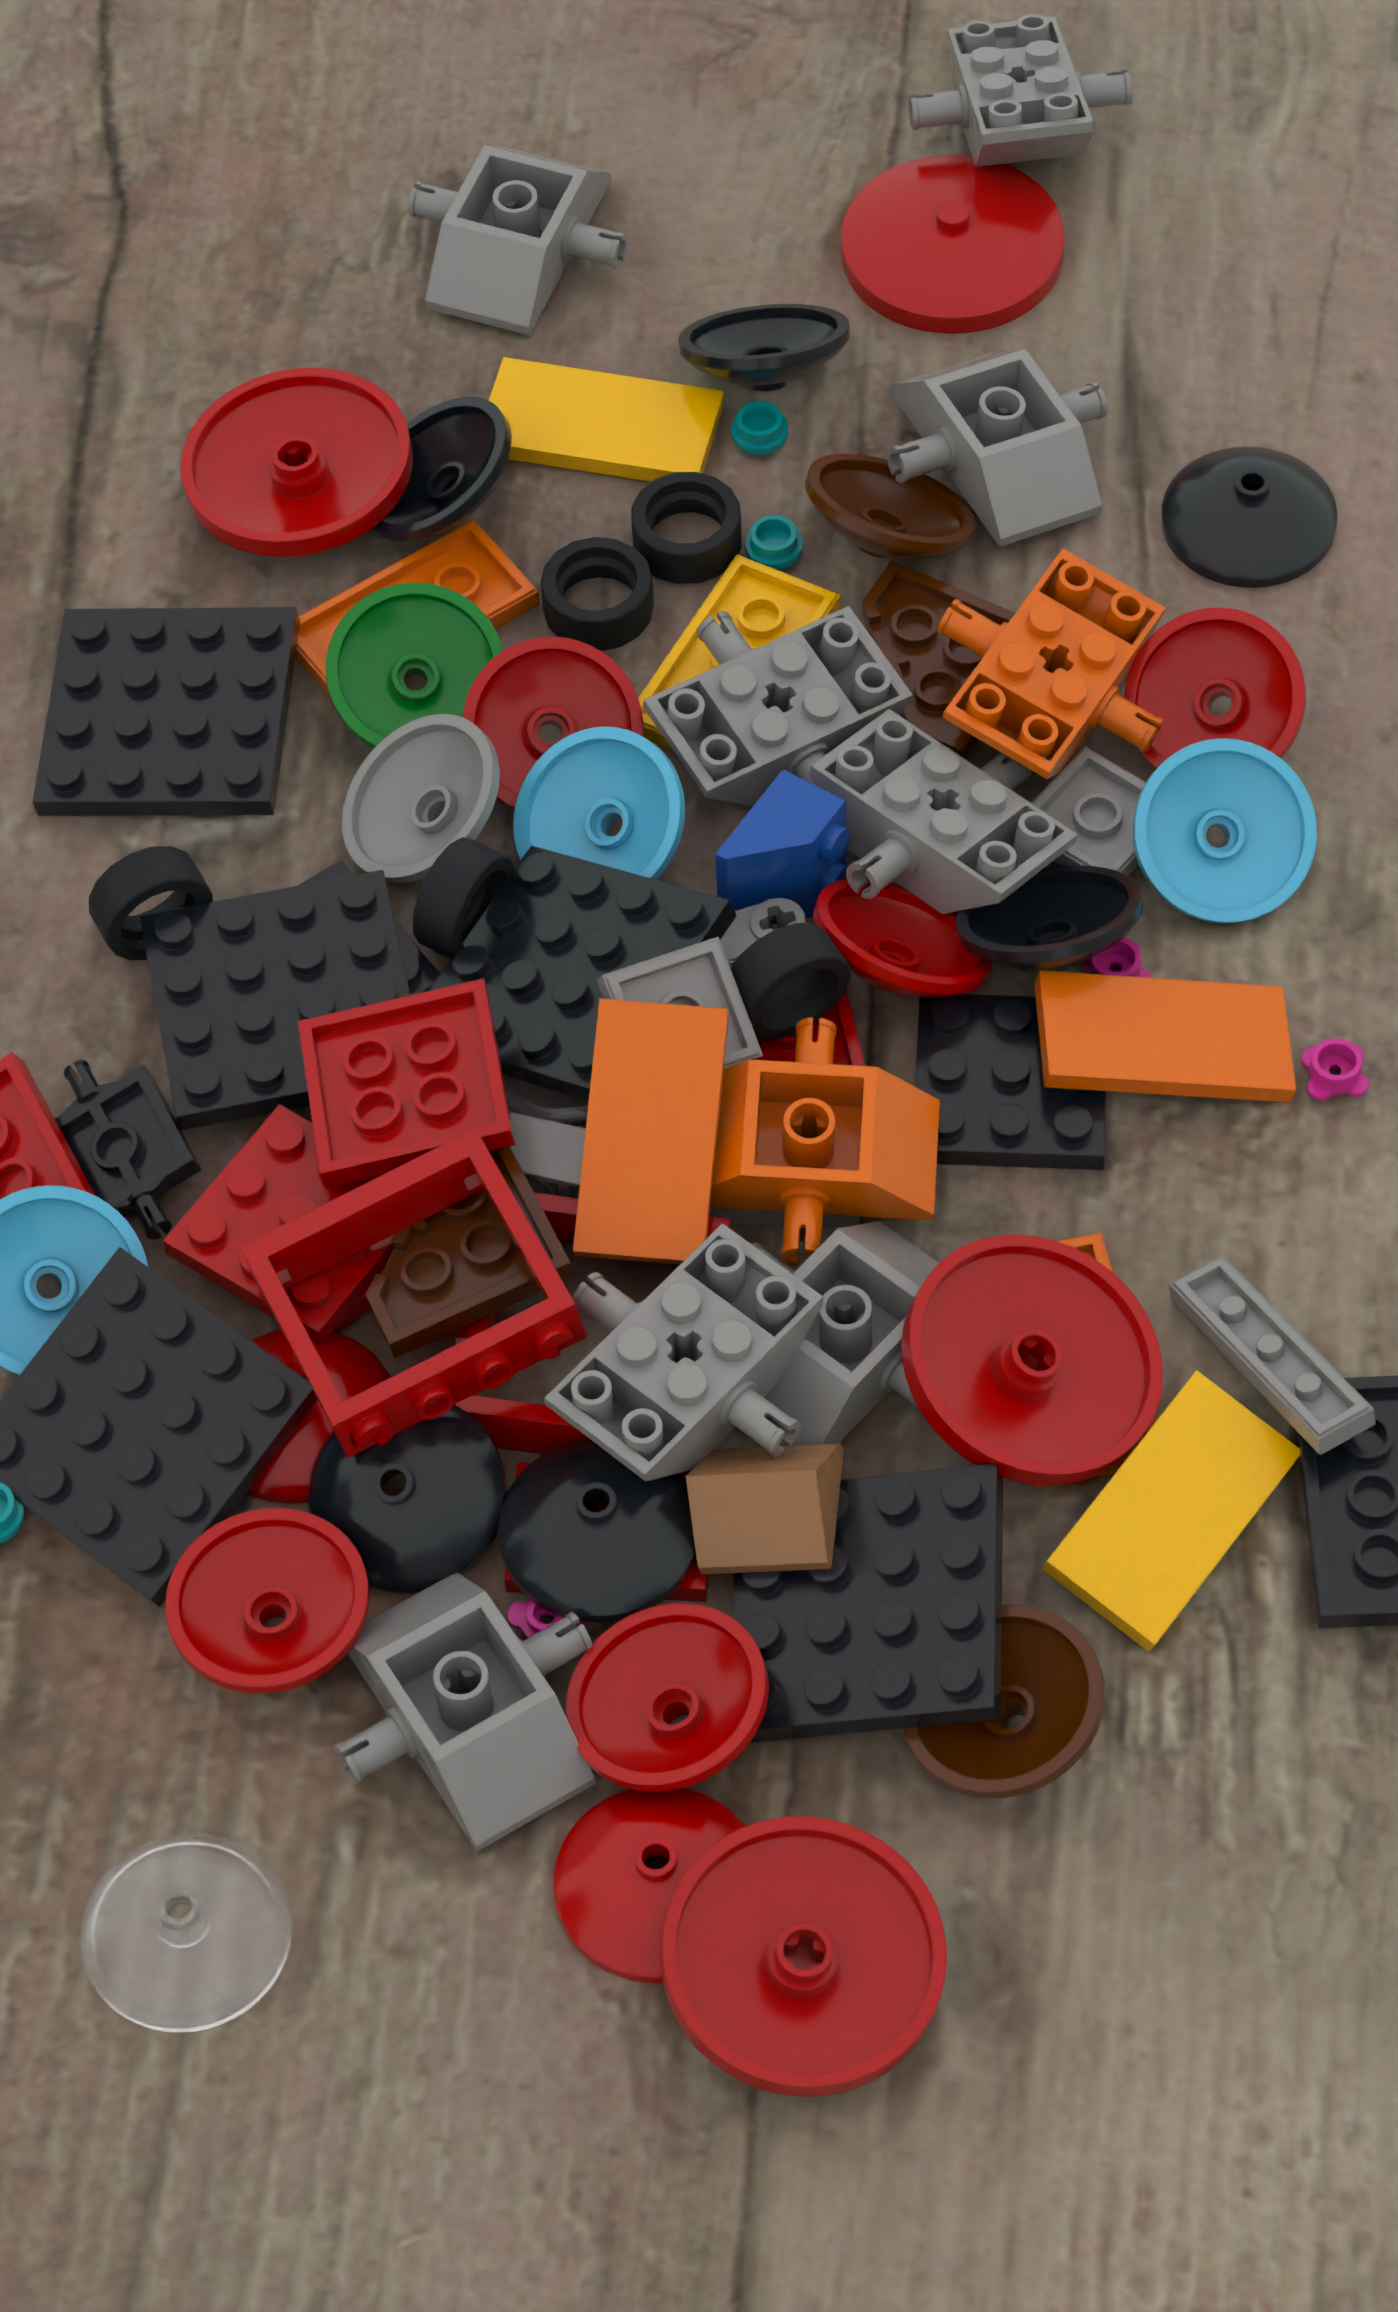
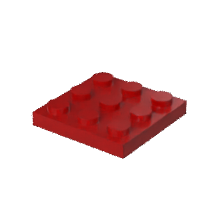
M484 978L298 1021L319 1171L325 1188L381 1176L475 1128L488 1151L515 1145L489 993Z
M279 1104L165 1237L163 1244L166 1255L274 1318L239 1246L377 1177L325 1188L319 1171L313 1123ZM394 1235L284 1289L311 1340L320 1345L323 1344L369 1288L375 1274H380L384 1270L394 1249L391 1242Z

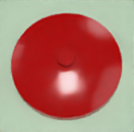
M970 155L923 157L905 162L883 172L865 185L855 196L845 213L842 223V265L848 282L855 293L874 311L898 324L933 333L959 334L978 332L1001 326L1021 317L1039 304L1051 291L1058 279L1063 264L1064 225L1055 202L1043 187L1031 177L1009 165L998 164L975 167L973 158Z
M295 368L269 373L247 381L224 394L206 409L190 430L185 441L180 464L181 478L192 513L205 530L216 539L233 548L252 554L271 557H296L315 554L344 545L368 532L391 512L405 492L412 472L413 451L407 423L400 408L377 385L362 377L340 370Z
M1000 1235L987 1237L960 1247L937 1264L927 1276L911 1301L905 1317L901 1343L902 1361L907 1383L919 1410L934 1431L953 1450L975 1465L997 1464L1002 1477L1005 1479L1031 1485L1053 1486L1072 1484L1093 1478L1119 1463L1132 1450L1147 1431L1157 1411L1163 1384L1162 1356L1155 1331L1145 1310L1129 1288L1112 1271L1086 1253L1061 1242L1030 1235Z
M807 1816L781 1817L756 1822L736 1830L709 1847L692 1864L678 1884L668 1907L661 1942V1973L667 2000L677 2022L693 2045L710 2062L743 2083L775 2094L798 2097L826 2096L850 2091L876 2080L897 2066L922 2039L933 2019L941 1997L947 1965L946 1939L938 1908L927 1886L913 1867L893 1848L866 1831L835 1820Z

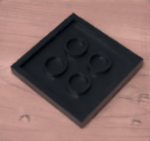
M961 994L946 998L919 997L915 1087L940 1100L937 1164L1103 1170L1106 1091L1044 1087L1036 996Z

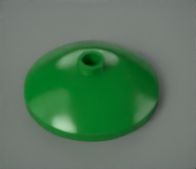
M411 582L391 585L361 599L344 615L331 637L326 657V681L329 696L334 709L346 727L364 743L375 748L393 731L415 719L434 714H452L462 717L465 701L474 680L490 660L503 651V647L498 633L488 617L473 602L461 594L448 588L428 583ZM411 675H420L426 680L427 684L420 690H411L405 685L404 681Z

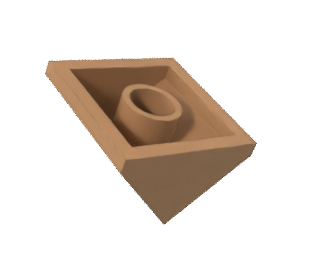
M841 1443L794 1445L790 1448L782 1446L785 1448V1453L778 1458L771 1456L763 1447L715 1449L703 1458L686 1475L697 1564L701 1574L832 1569L844 1454Z

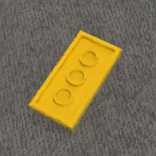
M503 357L489 401L495 404L505 415L511 427L512 441L509 460L649 482L674 472H698L704 474L725 405L724 391L507 357Z
M737 554L638 697L643 716V737L672 750L644 709V699L719 665L696 633L698 627L708 617L713 615L715 621L720 626L721 622L717 618V613L721 611L728 612L738 630L753 649L838 611L841 608V595Z
M1196 1370L1041 1569L1146 1651L1150 1652L1298 1459L1300 1448Z

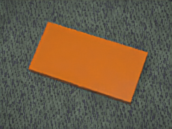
M473 519L300 615L295 658L330 698L326 681V657L331 637L344 615L367 595L379 589L400 583L435 584L453 590L469 599L488 617L494 628L497 629L540 605L539 591Z
M1042 970L1038 972L1034 985L1044 1087L1291 1103L1297 1091L1284 990L1281 986Z
M599 998L573 1244L575 1256L680 1265L707 1239L728 1035V1008Z

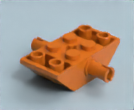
M1062 548L1009 623L1004 622L1000 626L962 604V601L957 598L952 602V608L948 607L939 623L937 632L948 636L982 656V659L945 709L942 716L943 719L1046 779L1060 773L1071 762L1092 730H1096L1099 726L1138 747L1143 753L1154 742L1164 723V719L1159 716L1156 717L1118 693L1126 682L1134 658L1160 622L1166 609L1163 605Z
M813 1018L801 1019L796 1023L795 1062L748 1059L724 1069L710 1208L785 1212L780 1258L783 1262L792 1266H798L800 1241L805 1242L804 1262L822 1245L824 1214L934 1220L940 1100L879 1067L833 1064L834 1038L837 1028L833 1022L824 1018L819 1019L817 1042L812 1041Z

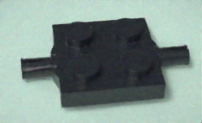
M85 1060L75 1061L73 1063L79 1075L70 1065L65 1068L63 1074L72 1087L77 1099L55 1120L95 1196L110 1204L123 1217L136 1213L147 1238H161L162 1235L156 1224L165 1234L169 1233L172 1224L164 1213L158 1199L165 1192L197 1174L202 1169L154 1077L144 1065L118 1081L98 1085L89 1063Z

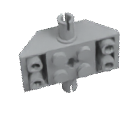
M1030 14L1020 17L1017 21L993 24L987 21H972L963 27L948 29V43L955 90L908 95L909 118L912 130L960 123L961 128L964 130L975 167L1085 154L1094 133V121L1089 108L1119 104L1130 105L1132 103V84L1128 68L1121 69V71L1080 75L1079 70L1074 69L1056 17Z
M484 145L459 192L426 184L424 181H416L414 183L415 188L411 189L408 199L409 215L442 222L425 297L426 309L530 336L564 269L574 257L610 265L616 269L620 268L621 261H624L628 246L627 234L588 225L611 182V173L510 147Z
M1017 349L990 352L891 384L890 393L922 437L915 441L888 448L887 461L891 474L893 476L896 475L897 482L903 483L911 478L939 469L947 472L999 547L1101 514L1102 502L1082 425L1080 424L1093 419H1101L1107 414V399L1103 389H1099L1097 382L1093 381L1085 386L1058 394L1027 350Z
M850 606L753 649L732 621L730 614L726 611H721L717 613V618L721 622L720 626L715 621L713 615H711L701 623L696 632L698 638L704 642L719 665L644 699L643 707L705 798L752 806L759 800L782 770L814 784L809 775L811 765L886 710L890 709L899 714L912 701L913 694Z
M890 709L819 759L810 768L809 775L816 786L846 800V828L850 830L847 848L850 852L861 858L847 867L846 878L856 894L867 884L871 883L869 887L862 891L861 897L865 899L875 897L881 889L894 881L941 914L997 904L1072 847L1077 841L1078 834L1012 791L1016 786L1030 778L1031 770L1013 759L1007 763L1010 757L999 752L995 758L979 769Z
M881 1221L837 1228L796 1271L768 1252L760 1243H752L754 1247L823 1296V1305L784 1376L764 1397L788 1416L797 1419L801 1423L800 1432L792 1446L840 1443L887 1393L896 1391L918 1407L905 1377L901 1347L902 1332L911 1301L927 1276L939 1262ZM782 1441L780 1442L781 1446H786Z
M723 1223L646 1299L639 1303H636L605 1280L604 1276L598 1272H594L587 1277L588 1282L594 1285L593 1289L585 1282L579 1285L572 1298L577 1310L582 1311L610 1332V1334L544 1397L545 1405L644 1481L692 1470L734 1427H737L765 1448L774 1458H778L785 1453V1448L780 1445L781 1441L789 1448L792 1446L800 1432L801 1423L797 1419L788 1416L764 1397L784 1376L823 1305L822 1295Z
M457 1572L365 1622L360 1636L348 1652V1655L385 1710L386 1718L346 1741L338 1742L334 1745L335 1753L345 1771L350 1770L348 1773L350 1780L357 1784L366 1776L405 1754L410 1758L415 1757L476 1852L595 1785V1777L590 1766L576 1748L579 1746V1743L558 1698L544 1678L545 1675L579 1657L586 1650L593 1647L584 1625L581 1624L578 1627L576 1625L580 1623L578 1616L574 1612H570L563 1619L522 1641L510 1628L486 1590Z

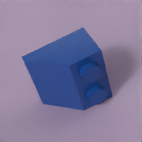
M782 770L715 853L717 897L728 899L734 911L760 904L769 899H789L800 905L805 913V918L813 917L814 905L821 890L833 882L847 879L846 846L849 841L850 830L846 828V800L790 772ZM776 915L771 917L772 924H777Z

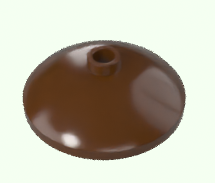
M860 454L828 455L817 459L811 464L805 479L806 492L816 511L842 537L871 556L895 559H920L944 556L967 545L975 528V517L972 510L954 491L926 474L899 483L896 481V475L893 476L891 474L886 459Z
M1017 1604L1002 1605L1001 1719L902 1728L912 1753L923 1769L939 1783L954 1791L980 1798H1006L1029 1793L1053 1782L1066 1773L1082 1757L1092 1743L1099 1729L1105 1707L1103 1672L1098 1658L1087 1639L1074 1625L1064 1618L1038 1607ZM1016 1715L1024 1716L1018 1725L1011 1728L1004 1727L1009 1718Z

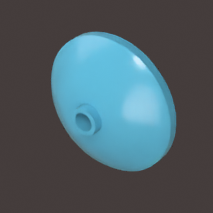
M593 727L573 733L550 747L536 761L522 784L515 805L513 821L514 841L519 859L521 861L529 848L535 846L657 880L675 855L683 833L685 799L682 784L675 767L667 755L654 743L635 732L617 727ZM622 818L621 830L615 836H611L612 824Z
M1226 738L1205 740L1191 744L1171 755L1157 767L1139 794L1133 816L1132 833L1134 850L1139 866L1150 886L1165 902L1183 914L1201 921L1233 924L1253 920L1271 912L1282 905L1299 888L1314 858L1317 824L1311 798L1298 775L1286 762L1259 745ZM1209 827H1217L1224 833L1225 843L1223 847L1216 848L1208 843L1206 832Z
M47 1185L23 1189L0 1199V1367L18 1376L23 1372L119 1247L148 1267L142 1244L131 1225L115 1208L99 1197L76 1188ZM50 1275L59 1281L60 1293L57 1297L47 1299L39 1295L36 1283L40 1277Z

